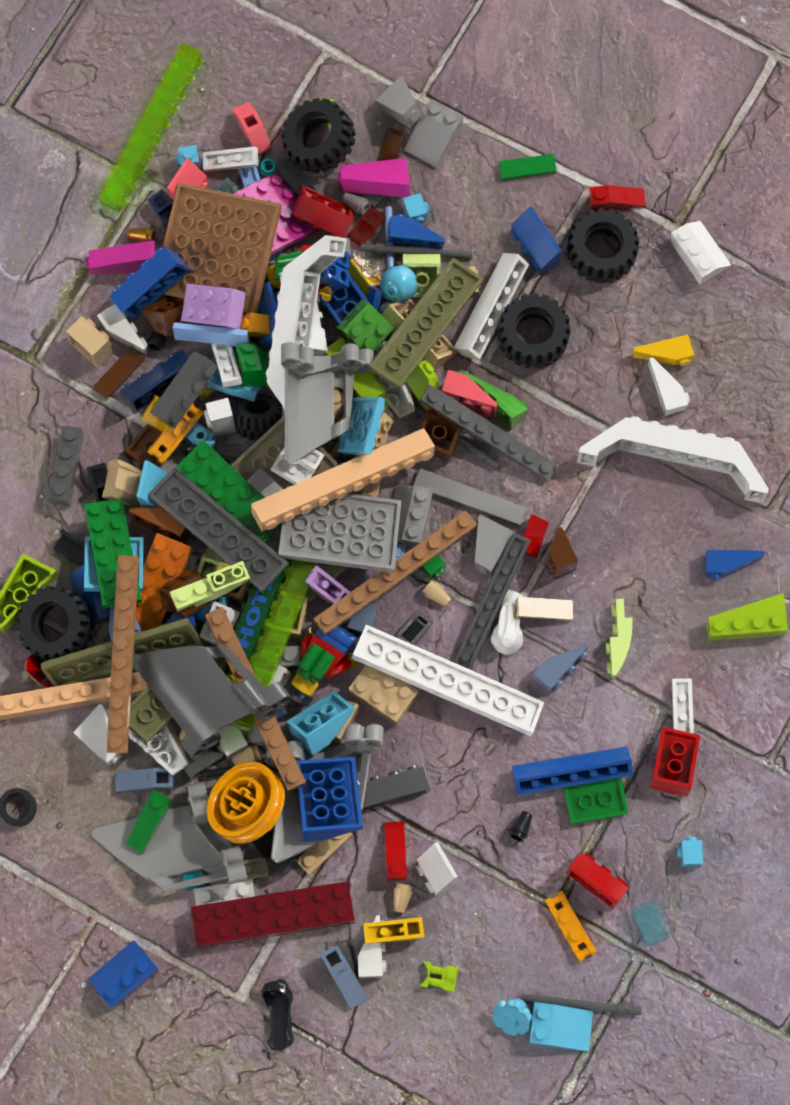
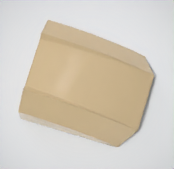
M118 459L109 461L102 498L108 500L123 499V505L138 508L140 504L137 499L142 471Z

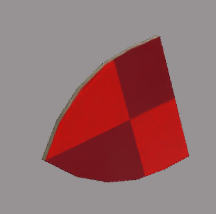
M30 655L26 659L24 671L22 672L23 678H21V682L24 685L35 681L44 688L54 687L41 669V663L44 662L42 658Z

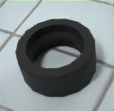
M13 788L1 796L0 816L7 824L14 827H22L34 819L37 813V804L35 798L27 790ZM15 796H22L29 803L28 813L20 819L10 817L6 811L8 801Z

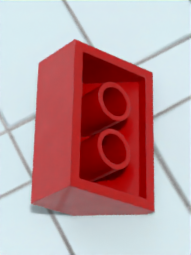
M304 185L301 186L293 207L295 218L301 222L307 221L312 223L311 225L318 230H327L331 236L344 238L353 221L352 209Z
M581 852L568 867L566 874L610 908L614 909L628 891L627 883L620 877L615 878L610 874L611 871L606 866L596 864L594 862L595 858L590 854L585 853L584 855Z

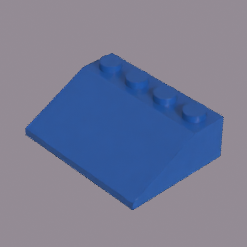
M355 756L296 761L306 781V784L297 787L302 842L323 841L363 829Z

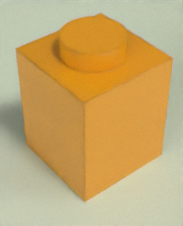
M258 313L245 314L242 316L240 329L248 330V336L262 337L270 334L269 315Z

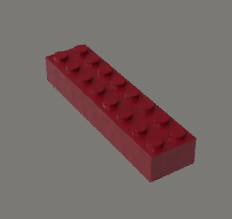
M348 881L191 907L198 949L355 923Z

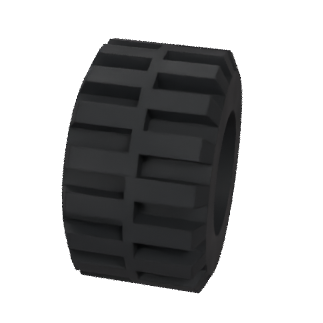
M257 395L254 402L241 398L239 399L240 401L236 402V406H234L235 430L238 434H241V437L248 440L253 439L257 441L282 418L281 403L270 395Z

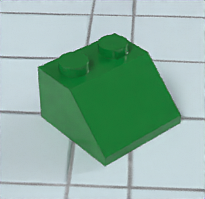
M255 343L236 344L234 356L242 380L240 386H269L266 377V371L270 362L269 354Z

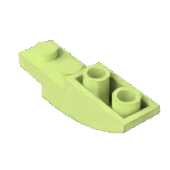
M243 561L207 574L206 578L173 590L170 592V596L178 612L193 605L198 607L244 584L250 580V576Z
M616 599L615 604L611 605L612 617H615L616 623L612 624V632L616 637H610L609 643H606V655H610V662H607V674L611 673V679H615L620 672L632 637V617L625 618L624 599Z

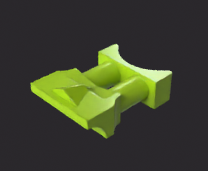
M424 961L428 976L420 984V987L428 988L429 985L440 987L444 991L454 992L458 967L450 965L447 967L431 966L432 962ZM430 974L442 975L441 979L430 978Z

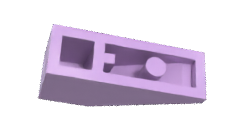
M318 566L314 567L305 581L331 606L350 593L349 590Z

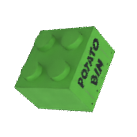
M361 300L337 326L353 344L359 346V349L367 348L373 351L394 329L370 303Z

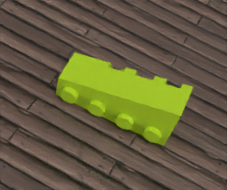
M340 338L327 347L328 351L325 353V356L337 354L342 351L343 345L351 343H346L343 338ZM354 372V396L384 398V411L388 409L389 406L385 393L387 389L382 382L378 383L376 381L374 372Z
M22 553L0 592V632L5 634L19 619L17 618L18 612L21 613L23 610L21 605L23 602L27 603L29 601L27 597L30 594L36 595V590L40 588L45 589L46 586H50L59 577L55 569Z
M784 593L709 617L706 622L708 641L785 636L788 631Z

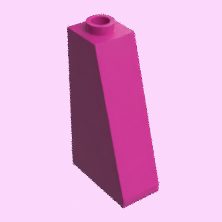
M406 158L340 165V173H337L338 185L342 184L343 192L404 198L411 196Z
M146 241L89 250V257H86V268H89L91 275L135 273L140 269V265L144 261L150 260L154 256L156 251L155 242Z

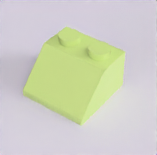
M403 254V266L409 268L415 274L416 285L418 284V289L413 297H423L440 275V254Z

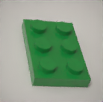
M622 777L563 787L570 825L629 814Z

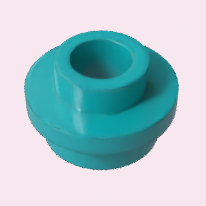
M265 159L260 163V173L268 177L276 173L275 167L278 165L272 159ZM268 166H270V167L272 168V169L269 170V171H267V170L265 169V168L268 167Z

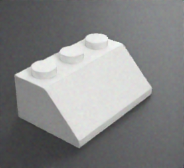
M701 221L687 223L671 232L670 243L700 285L731 267V264Z

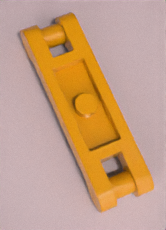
M194 403L188 409L193 414L191 418L186 415V412L175 429L167 426L157 440L148 448L147 453L151 456L154 455L160 464L167 460L203 415L204 411L200 408L197 409ZM161 445L166 448L163 453L158 450Z
M561 890L553 898L548 897L544 901L577 960L582 962L585 960V957L590 954L593 956L597 951ZM561 902L563 908L557 911L555 905ZM584 943L586 948L580 951L578 945Z

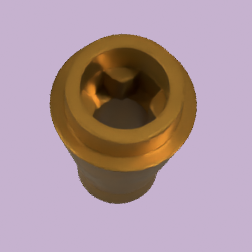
M151 227L129 228L127 230V239L137 242H155L156 232Z

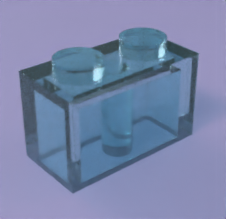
M651 900L630 910L645 948L669 938L670 928L667 922H663L661 918L663 912L659 903L656 904L654 900Z

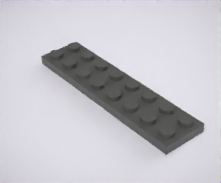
M175 467L148 494L156 504L231 566L243 561L250 576L248 581L262 593L289 566L285 559Z

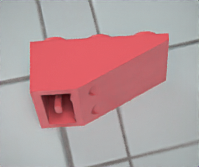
M448 370L442 392L473 412L479 413L484 418H496L498 404L467 375Z

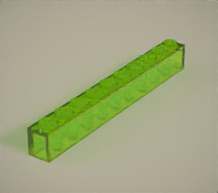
M181 43L99 195L102 205L121 212L122 208L128 205L129 195L137 188V180L140 176L144 175L146 164L152 160L156 145H160L164 130H168L172 115L177 113L180 100H183L187 94L188 85L194 82L196 70L202 67L204 59L200 50Z
M293 560L291 567L288 566L285 570L284 577H286L284 584L280 583L277 591L279 595L277 602L273 601L270 608L272 615L270 619H266L263 626L265 633L263 637L259 636L256 647H258L256 655L252 654L249 661L257 680L264 687L272 684L310 587L305 581L319 563ZM251 714L230 724V726L249 733L253 732L256 725Z

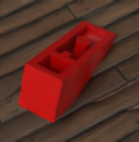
M604 185L590 187L589 189L590 210H594V212H598V208H604V211H609V209L621 210L646 207L644 188Z
M404 821L385 822L387 882L407 881Z

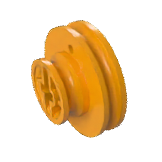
M245 762L229 769L216 782L209 795L207 818L210 826L218 834L233 843H248L260 838L274 827L283 809L285 790L281 779L265 765L258 762Z

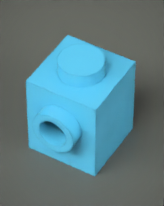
M196 145L178 148L179 155H176L177 166H182L186 158H188L200 169Z
M421 193L403 198L406 216L420 224L427 220V213L430 210L428 203L423 202Z
M197 422L185 436L186 442L190 445H198L204 440L213 448L216 443L214 442V434Z
M687 837L685 841H681L680 846H677V857L681 858V867H701L703 865L702 840H697L696 837Z

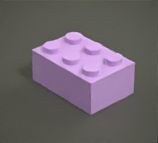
M187 284L181 321L194 325L240 329L246 292L233 288Z

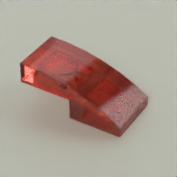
M371 206L360 217V221L348 233L347 237L361 247V244H366L386 216Z

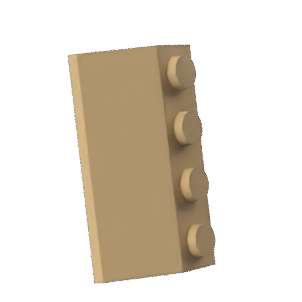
M411 299L404 303L396 302L390 304L382 313V316L394 327L389 333L391 336L416 306ZM442 334L422 361L427 360L435 371L458 351L454 349V346Z

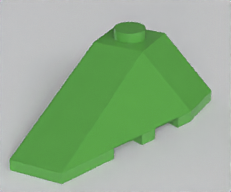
M463 370L459 372L467 375L498 404L496 416L510 430L527 416L528 409L523 400H518L515 396Z

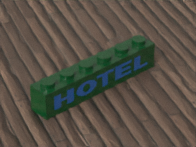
M270 544L269 547L278 554L279 547ZM285 559L290 564L291 559ZM288 567L264 593L252 584L248 588V600L243 602L240 609L242 615L240 620L236 619L233 629L249 662L252 660Z

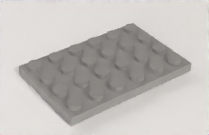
M346 494L345 497L341 499L336 498L325 506H318L307 514L295 516L289 522H282L278 555L284 559L394 573L402 500Z

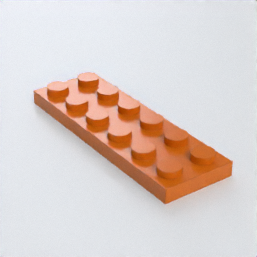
M156 533L143 566L142 603L136 604V619L141 631L163 625L168 610L164 607L158 588L162 587L165 582L175 579L185 570L193 549L189 545Z

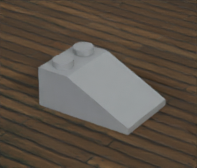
M431 98L404 152L436 169L461 129L463 115Z

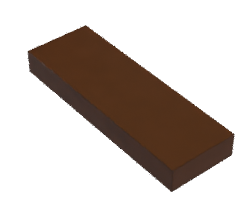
M131 346L98 380L93 388L108 400L145 361V357Z

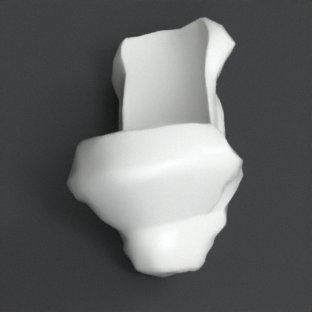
M508 590L503 600L499 623L491 635V643L496 651L505 655L517 652L523 644L520 617H516V598L524 596L513 590Z

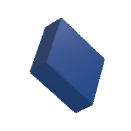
M370 286L367 300L375 309H378L383 292L377 287Z

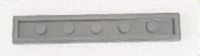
M421 468L414 482L416 486L433 489V495L517 526H521L527 510L524 506Z

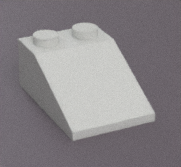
M438 842L434 843L416 859L418 865L415 868L420 876H425L427 880L425 885L430 894L434 892L438 896L457 885L458 876Z

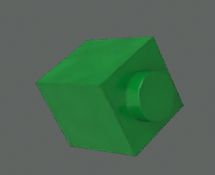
M438 555L422 566L421 570L432 580L434 577L439 578L444 574L446 563Z

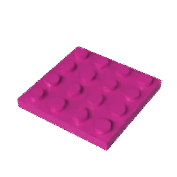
M277 172L234 193L236 195L282 204L271 255L319 231L311 225L312 223L307 221L301 222L295 218L293 207L297 197Z

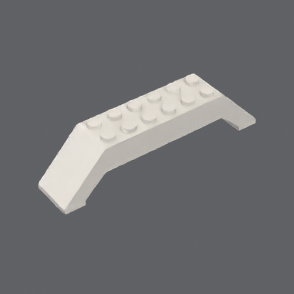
M325 235L286 265L281 273V286L277 296L278 307L274 316L275 328L272 332L273 341L272 348L269 351L270 362L266 371L267 384L284 409L285 368L281 365V345L286 342L297 343L299 348H310L320 275L339 257H344L347 238Z
M634 416L624 418L581 446L577 463L595 467L596 462L617 450L730 474L745 494L744 500L763 504L769 490L743 447L735 439L730 437L719 438L712 433L701 434L697 433L694 429L682 430L678 429L675 425L664 426L660 425L657 421H641L640 418Z

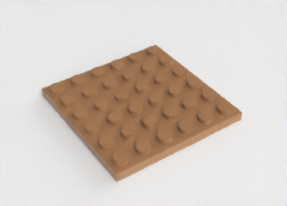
M178 183L163 247L165 246L178 253L191 270L163 295L185 299L187 284L233 288L246 292L243 312L257 313L282 204Z

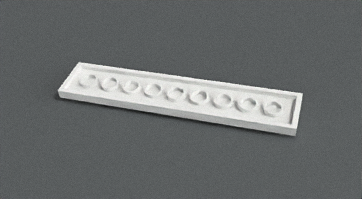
M365 625L352 655V659L528 736L532 735L544 704L543 701L368 625Z

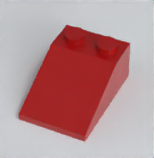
M662 727L649 789L688 797L692 788L701 735Z

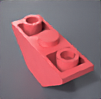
M247 102L232 109L250 147L256 146L258 148V155L271 150L272 146L263 123L251 104Z

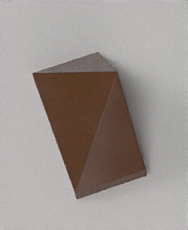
M387 128L378 161L399 158L405 136L404 131Z

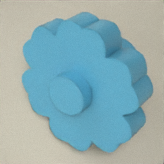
M518 998L508 999L507 1002L500 1000L493 1009L494 1015L492 1020L496 1027L502 1028L504 1033L516 1036L517 1033L524 1035L529 1031L532 1025L530 1022L532 1015L523 1000Z

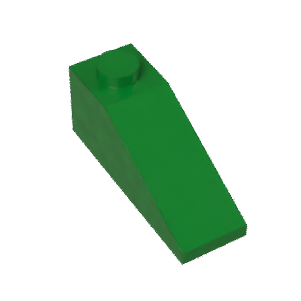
M153 790L136 821L126 845L142 854L144 853L173 804L170 798Z

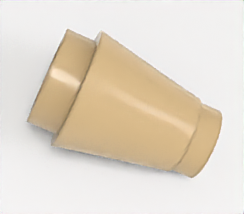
M431 580L422 591L426 594L427 598L443 607L451 599L437 581L435 583Z
M250 745L233 755L232 760L236 766L245 762H259V760H262V755L258 745Z
M396 884V887H394L393 911L405 913L413 893L411 885Z

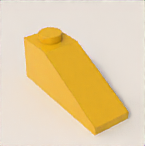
M688 334L634 347L632 352L634 358L644 360L654 358L659 363L674 366L679 364L680 366L688 365L694 358Z
M422 917L363 923L365 944L424 938Z

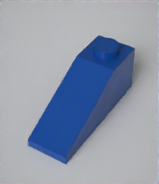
M401 214L390 216L387 243L443 248L445 238L410 217H405Z
M706 550L705 577H710L711 580H719L721 577H726L762 560L765 553L764 551Z

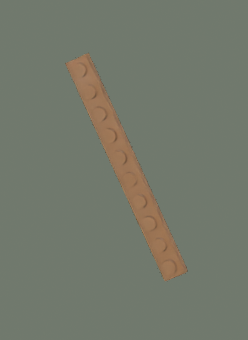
M465 510L395 560L394 573L378 572L315 617L314 622L326 636L477 528L478 524Z
M118 556L107 753L128 754L139 567L138 556Z
M221 607L205 614V618L218 645H226L255 676L224 608ZM226 657L225 660L236 683L242 682L244 678ZM251 714L287 791L289 792L306 784L275 716L263 722L260 717Z

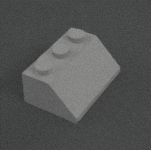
M416 485L396 486L393 499L402 500L398 544L413 548L423 541L433 498V489Z

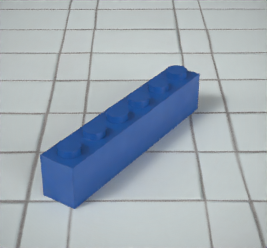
M626 746L512 766V774L517 795L633 776L632 759Z

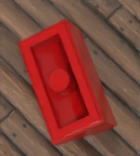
M533 514L530 516L524 534L525 538L531 540L525 554L537 558L549 522Z

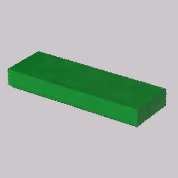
M554 154L499 161L502 181L557 172Z

